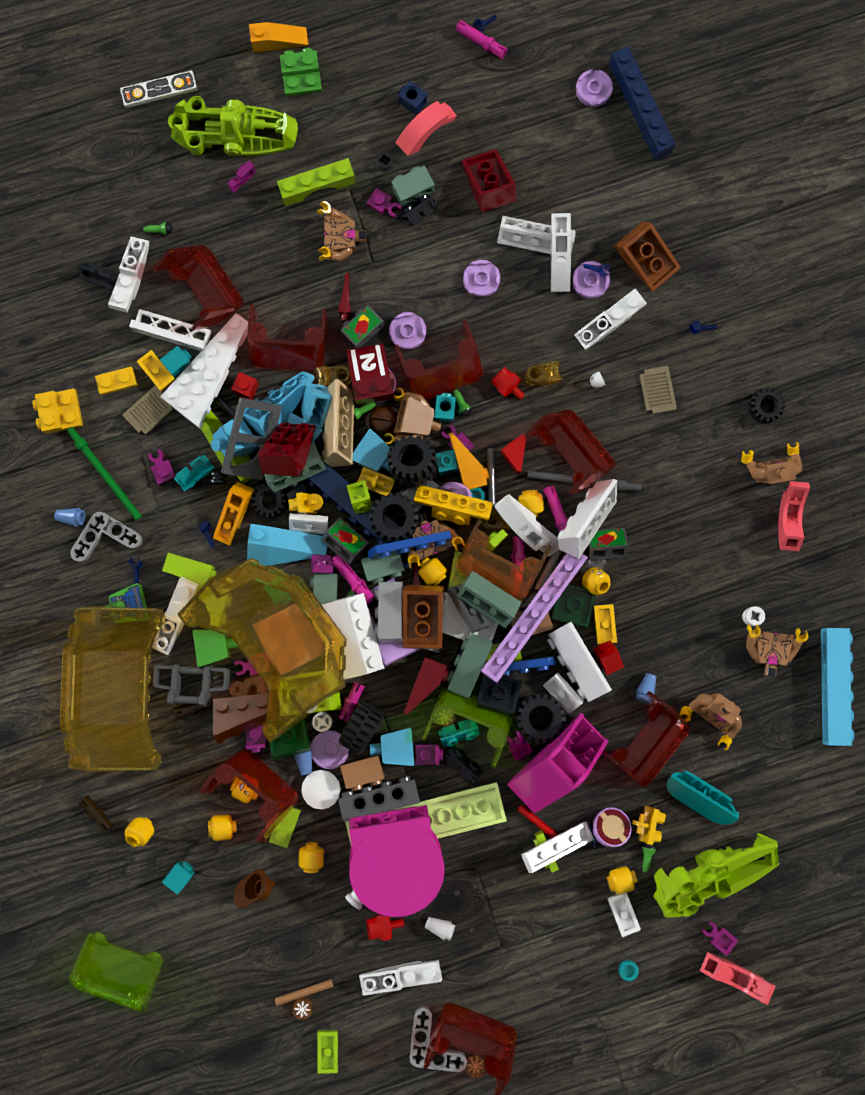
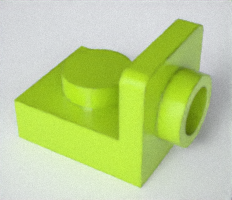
M365 480L346 485L354 513H365L370 510L373 505Z

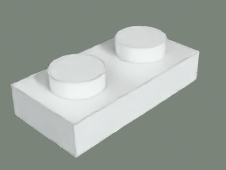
M290 513L289 530L324 534L328 529V516Z
M556 673L543 685L560 702L568 714L584 702L559 673Z
M627 893L616 894L607 898L622 937L641 930Z

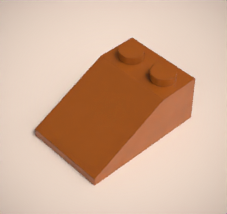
M641 222L614 245L625 263L652 292L681 268L652 223Z
M405 585L403 589V647L442 649L444 586Z

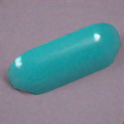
M688 771L683 773L674 772L668 779L667 790L675 799L712 822L727 825L739 819V812H736L731 803L733 800Z

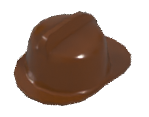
M387 406L374 407L367 413L365 418L367 429H371L378 436H384L386 433L396 436L397 434H394L399 409Z
M262 869L254 870L236 886L234 892L235 905L239 908H246L255 902L267 900L276 883L265 875Z

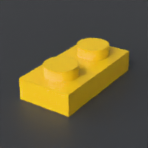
M152 350L137 361L161 392L176 380Z
M132 366L95 376L101 396L138 386Z
M613 604L593 606L597 644H602L609 640L612 643H617Z

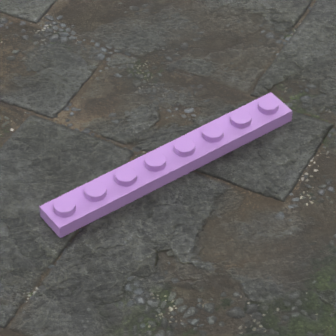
M566 553L481 670L483 674L498 683L587 560V556L582 554L578 559Z

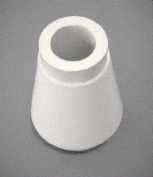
M429 917L425 928L444 941L445 939L450 941L456 925L451 924V921Z

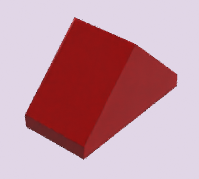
M527 434L520 435L502 448L500 452L516 474H520L522 470Z

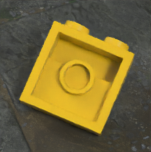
M76 389L35 394L36 400H33L32 403L34 410L38 411L39 418H36V424L43 433L49 434L68 430L71 427H83Z

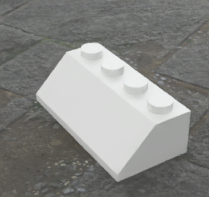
M610 479L596 482L593 488H589L586 493V499L579 503L575 515L569 518L565 530H561L557 537L559 550L578 559L581 557L617 502V480Z
M364 593L350 595L320 605L341 680L383 669L384 664L377 639L375 638Z
M572 622L561 626L547 635L549 637L547 639L549 646L552 650L556 649L559 654L557 656L559 663L562 667L566 666L569 672L566 674L572 683L575 682L579 689L576 691L583 700L585 699L587 702H590L612 690Z

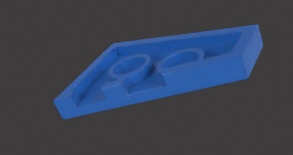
M557 656L512 662L503 675H511V670H518V673L530 672L529 668L537 667V671L548 670V665L558 664Z

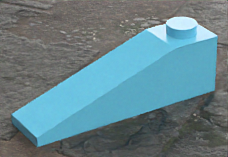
M302 371L285 381L282 388L275 391L273 389L267 392L269 396L260 400L282 406L278 425L287 422L290 413L294 411L304 396L307 384L312 383L315 379L314 375ZM245 407L243 420L259 436L264 437L270 412Z
M251 524L248 537L247 564L268 567L311 559L312 555H326L327 545L321 541L323 536Z

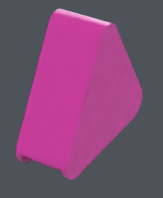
M582 713L576 715L561 730V734L546 744L507 784L533 813L540 811L577 788L587 778L608 743V740L584 718Z

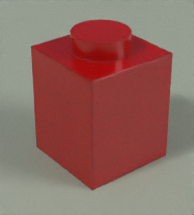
M239 372L231 389L234 394L240 397L253 399L259 383L257 379Z
M611 640L593 648L598 663L607 676L624 667L620 654Z

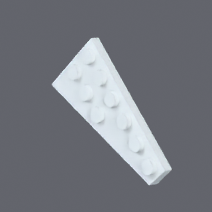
M235 313L206 345L204 350L197 355L160 396L199 429L202 428L205 415L209 414L211 410L210 405L213 399L218 396L229 373L228 368L231 362H234L236 359L235 354L239 346L243 344L251 328L250 323Z

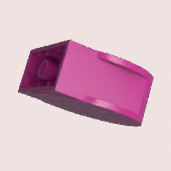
M427 805L349 818L351 839L349 874L352 888L358 899L370 910L390 917L408 916L428 906L437 896L442 886L444 861L439 840L431 828Z

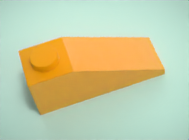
M270 22L249 24L253 52L308 47L306 27Z
M448 433L462 484L469 490L488 485L486 480L489 479L487 468H483L453 433Z
M239 482L230 488L213 539L229 546L232 544L255 489Z

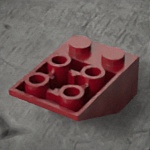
M280 423L258 453L262 474L299 476L306 465L316 426L306 423Z

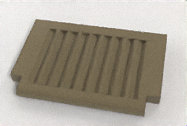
M663 366L644 370V374H640L639 377L646 411H652V414L677 410L669 367Z
M156 385L122 414L138 433L143 431L146 435L173 410L160 397L163 392Z

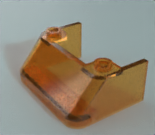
M479 518L456 565L458 572L468 577L474 571L517 600L523 601L527 597L552 546L548 545L541 560L527 557L518 566L485 549L488 544V536L479 530L483 519Z

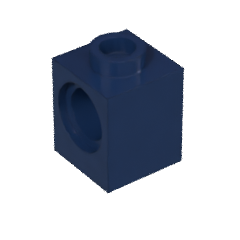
M411 81L406 86L403 85L398 92L399 104L416 116L428 102V93ZM413 95L416 98L411 100L407 97Z

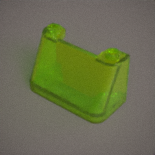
M89 932L68 978L71 987L145 1013L164 962V958H161L162 955L151 951L150 954H145L144 956L108 943L105 939L106 936L102 933L95 932L92 934Z

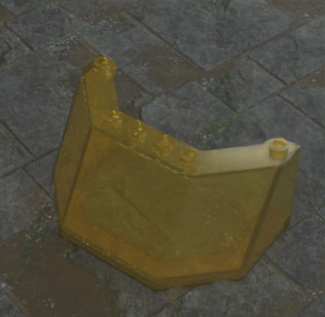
M250 558L209 578L177 614L188 627L199 626L232 637L268 687L267 717L266 722L262 725V732L269 743L282 736L345 687L343 674L346 670V655H344L346 638L301 576L296 574L288 575L283 573L282 569L271 565H261L258 560Z
M101 606L76 608L73 614L76 620L75 623H70L67 637L70 639L69 643H64L62 655L61 733L65 732L66 738L63 739L65 753H70L71 759H68L69 768L84 772L158 770V765L161 763V755L154 748L148 727L149 713L147 712V704L150 701L148 684L150 683L148 665L151 663L150 652L157 632L165 624L163 609Z

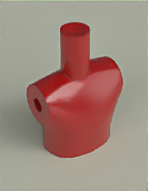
M503 367L492 378L491 382L504 397H507L511 392L519 400L525 396L517 388L521 379L506 367Z
M381 914L366 919L369 940H390L392 938V929L404 927L403 919L391 921L390 916Z

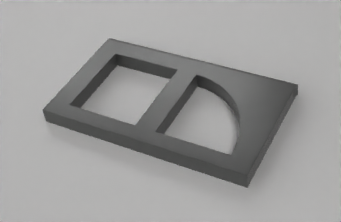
M239 397L221 473L260 480L264 479L258 453L253 459L242 465L231 466L237 441L261 445L260 450L277 428L282 409L280 404ZM245 407L270 412L264 437L239 433Z

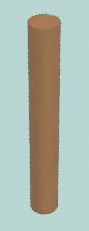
M330 979L276 997L275 1003L278 1006L334 987L333 981Z

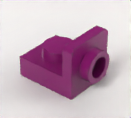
M312 555L311 574H332L331 556Z
M265 724L245 731L247 744L245 748L251 749V753L262 752V748L267 747Z
M439 744L416 745V765H439V761H443V749H439Z

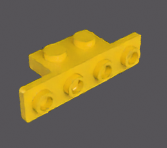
M419 485L420 487L417 488L414 502L431 506L432 517L438 520H447L458 525L469 526L471 516L489 520L493 507L492 502Z

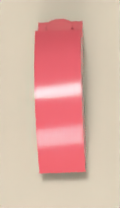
M437 101L420 112L407 125L395 143L407 156L414 154L420 150L424 142L435 130L454 121L457 115L445 102L440 104Z
M790 481L787 491L783 492L778 522L780 550L800 551L804 540L802 515L810 490L809 483Z
M708 952L700 969L702 973L714 980L729 984L767 1005L776 987L746 968Z

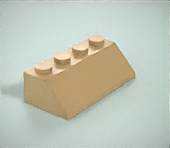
M336 379L327 387L332 399L324 422V432L322 435L324 441L322 459L330 467L353 465L354 392L339 379Z

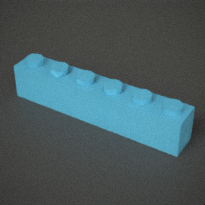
M850 628L821 629L823 745L852 746V741H854V731L852 730L854 712L851 710V702L854 699L853 691H851V683L853 682V672L851 671L853 654L850 652L853 636L850 633Z

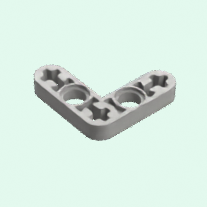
M96 512L92 515L75 542L70 554L72 559L77 562L87 561L104 533L131 549L139 548L142 545L143 538L139 533L103 512ZM103 517L105 523L98 525L97 518ZM93 525L94 527H96L98 525L97 529H100V531L98 532L95 529H92L91 526ZM116 525H120L122 528V532L118 536L112 533V528ZM93 532L95 534L93 542L86 541L87 533ZM126 534L131 537H134L136 535L135 539L137 540V543H132L130 545L131 541L125 538L124 536ZM83 542L84 544L89 545L90 548L88 549L87 547H85L83 549L84 546L80 544ZM83 549L82 552L84 553V556H83V557H81V556L78 557V554L76 553V551H77V550H80V551H81V550Z
M426 1006L418 1007L415 1010L410 1047L411 1064L418 1068L452 1072L463 1071L467 1065V1059L463 1052L429 1047L432 1012ZM422 1011H425L426 1015L429 1016L425 1018L424 1026H420L421 1017L418 1016L421 1015ZM419 1031H423L427 1035L426 1039L422 1042L417 1041L415 1038L416 1033ZM418 1047H421V1056L424 1057L420 1061H416V1057H413L417 1055ZM441 1054L444 1057V1061L441 1064H435L432 1060L434 1055ZM447 1055H450V1060H456L457 1057H460L463 1063L456 1066L455 1062L449 1061V1065H446Z

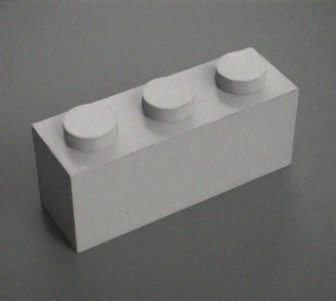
M379 582V589H375V599L378 600V607H375V619H378V626H375V638H378L380 644L403 643L404 586L402 582Z

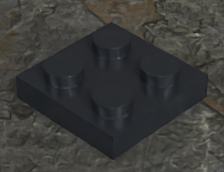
M483 674L476 707L513 717L522 681L502 676L498 683Z

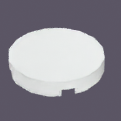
M317 770L305 778L301 791L308 805L315 809H326L336 803L340 796L341 787L339 780L333 773L326 770Z

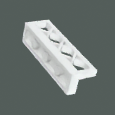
M503 216L497 243L551 254V226ZM571 230V252L575 238L574 230Z
M141 309L138 311L136 320H131L129 326L133 332L200 352L208 344L212 333L211 330ZM142 316L150 317L153 323H142ZM164 321L168 322L171 328L166 330L159 328L157 325ZM185 327L188 334L182 335L176 333L175 330ZM198 332L206 334L204 341L193 338V335Z

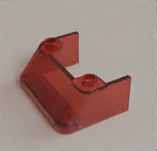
M204 245L168 249L152 268L153 271L168 270L171 277L175 280H186L205 308L199 313V320L191 327L193 331L213 327L244 305L242 296L211 250Z
M250 304L248 350L251 364L258 368L320 371L325 365L328 329L327 310L322 308L321 327L309 328L305 333V341L267 339V330L263 324L257 323V310L254 304Z
M466 319L462 320V331L466 339L462 340L458 345L460 357L433 368L424 370L422 363L416 359L405 362L399 345H395V354L411 393L422 395L427 401L437 397V395H441V393L451 392L481 379L483 369L477 345Z
M570 409L543 415L524 435L526 439L537 436L542 445H554L576 472L572 476L575 486L569 491L571 495L586 490L616 466L612 456L581 418Z
M650 691L647 692V695L654 701L647 708V717L650 720L627 750L620 747L615 749L611 755L604 750L601 753L641 787H646L652 782L690 731L689 724L677 711Z
M242 749L219 765L198 791L210 794L219 782L228 784L237 776L265 801L260 807L259 816L267 825L254 840L257 843L265 842L297 803L298 793L254 753H251L250 750Z
M446 1003L440 1012L430 1037L423 1068H428L436 1054L443 1055L448 1050L449 1045L485 1059V1071L490 1076L497 1078L494 1095H500L510 1081L517 1039L516 1031L505 1023L457 1004Z

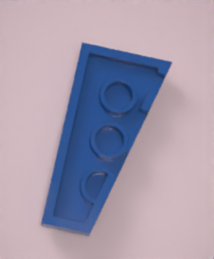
M450 531L377 545L367 551L368 558H385L397 552L398 554H404L414 548L417 551L423 550L432 544H435V547L446 544L447 540L451 539Z

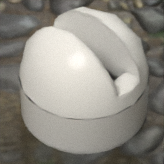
M599 371L590 377V383L594 388H600L605 385Z

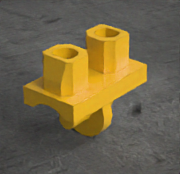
M363 467L357 481L365 480L368 490L385 496L391 492L395 483L393 478Z
M296 493V498L288 500L289 510L315 515L317 510L322 507L323 499L318 494Z
M644 806L643 814L640 813L639 821L633 820L632 824L637 825L638 841L653 845V842H661L662 833L656 830L657 823L663 824L666 815L660 812L659 809Z

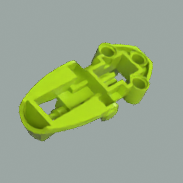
M193 96L189 99L188 103L185 100L179 102L175 106L174 113L168 118L171 138L182 147L188 149L193 155H201L205 148H212V145H224V153L229 156H260L278 153L293 148L298 131L296 119L286 113L283 114L262 107L247 106L237 99L227 101V106L222 108H207L201 97ZM202 106L199 110H194L195 107ZM204 118L210 119V121L206 120L205 131H189L190 120L202 121ZM255 129H275L276 133L282 134L283 140L255 136ZM193 142H199L198 145L192 146Z
M757 833V839L753 847L735 850L726 847V850L719 849V851L709 849L696 855L695 859L698 867L688 872L684 867H677L670 872L668 877L663 869L660 868L654 875L657 885L654 898L662 909L664 917H689L697 912L698 907L704 904L705 899L713 895L720 899L726 898L768 874L779 865L777 841ZM762 856L765 858V860L754 861Z

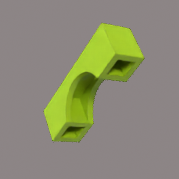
M349 158L279 180L277 183L286 207L303 201L310 193L323 188L341 189L355 184V176Z

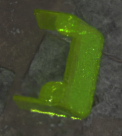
M448 686L444 687L438 695L422 739L426 740L432 722L444 725L451 720L453 713L489 727L487 740L490 745L496 747L490 766L496 768L507 740L512 717L476 707V696L470 695L468 699L447 690Z

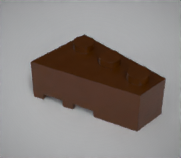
M271 693L213 699V736L218 744L232 736H239L246 730L255 729L276 720L275 700Z

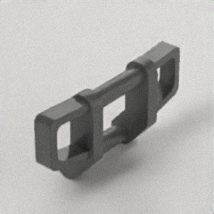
M174 664L173 666L156 665L154 666L153 686L170 690L167 696L168 705L180 703L199 704V706L206 707L212 692L229 689L230 670L228 668H213L209 665L204 667H187L180 664ZM161 669H172L171 686L160 684ZM213 671H222L224 673L223 686L220 688H212ZM182 674L203 675L202 691L199 697L179 696Z

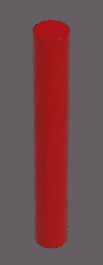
M521 804L517 811L550 838L559 835L524 805Z

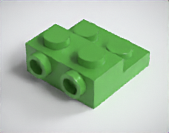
M305 48L300 53L288 50L283 55H280L286 97L322 92L316 50L313 51L311 48Z

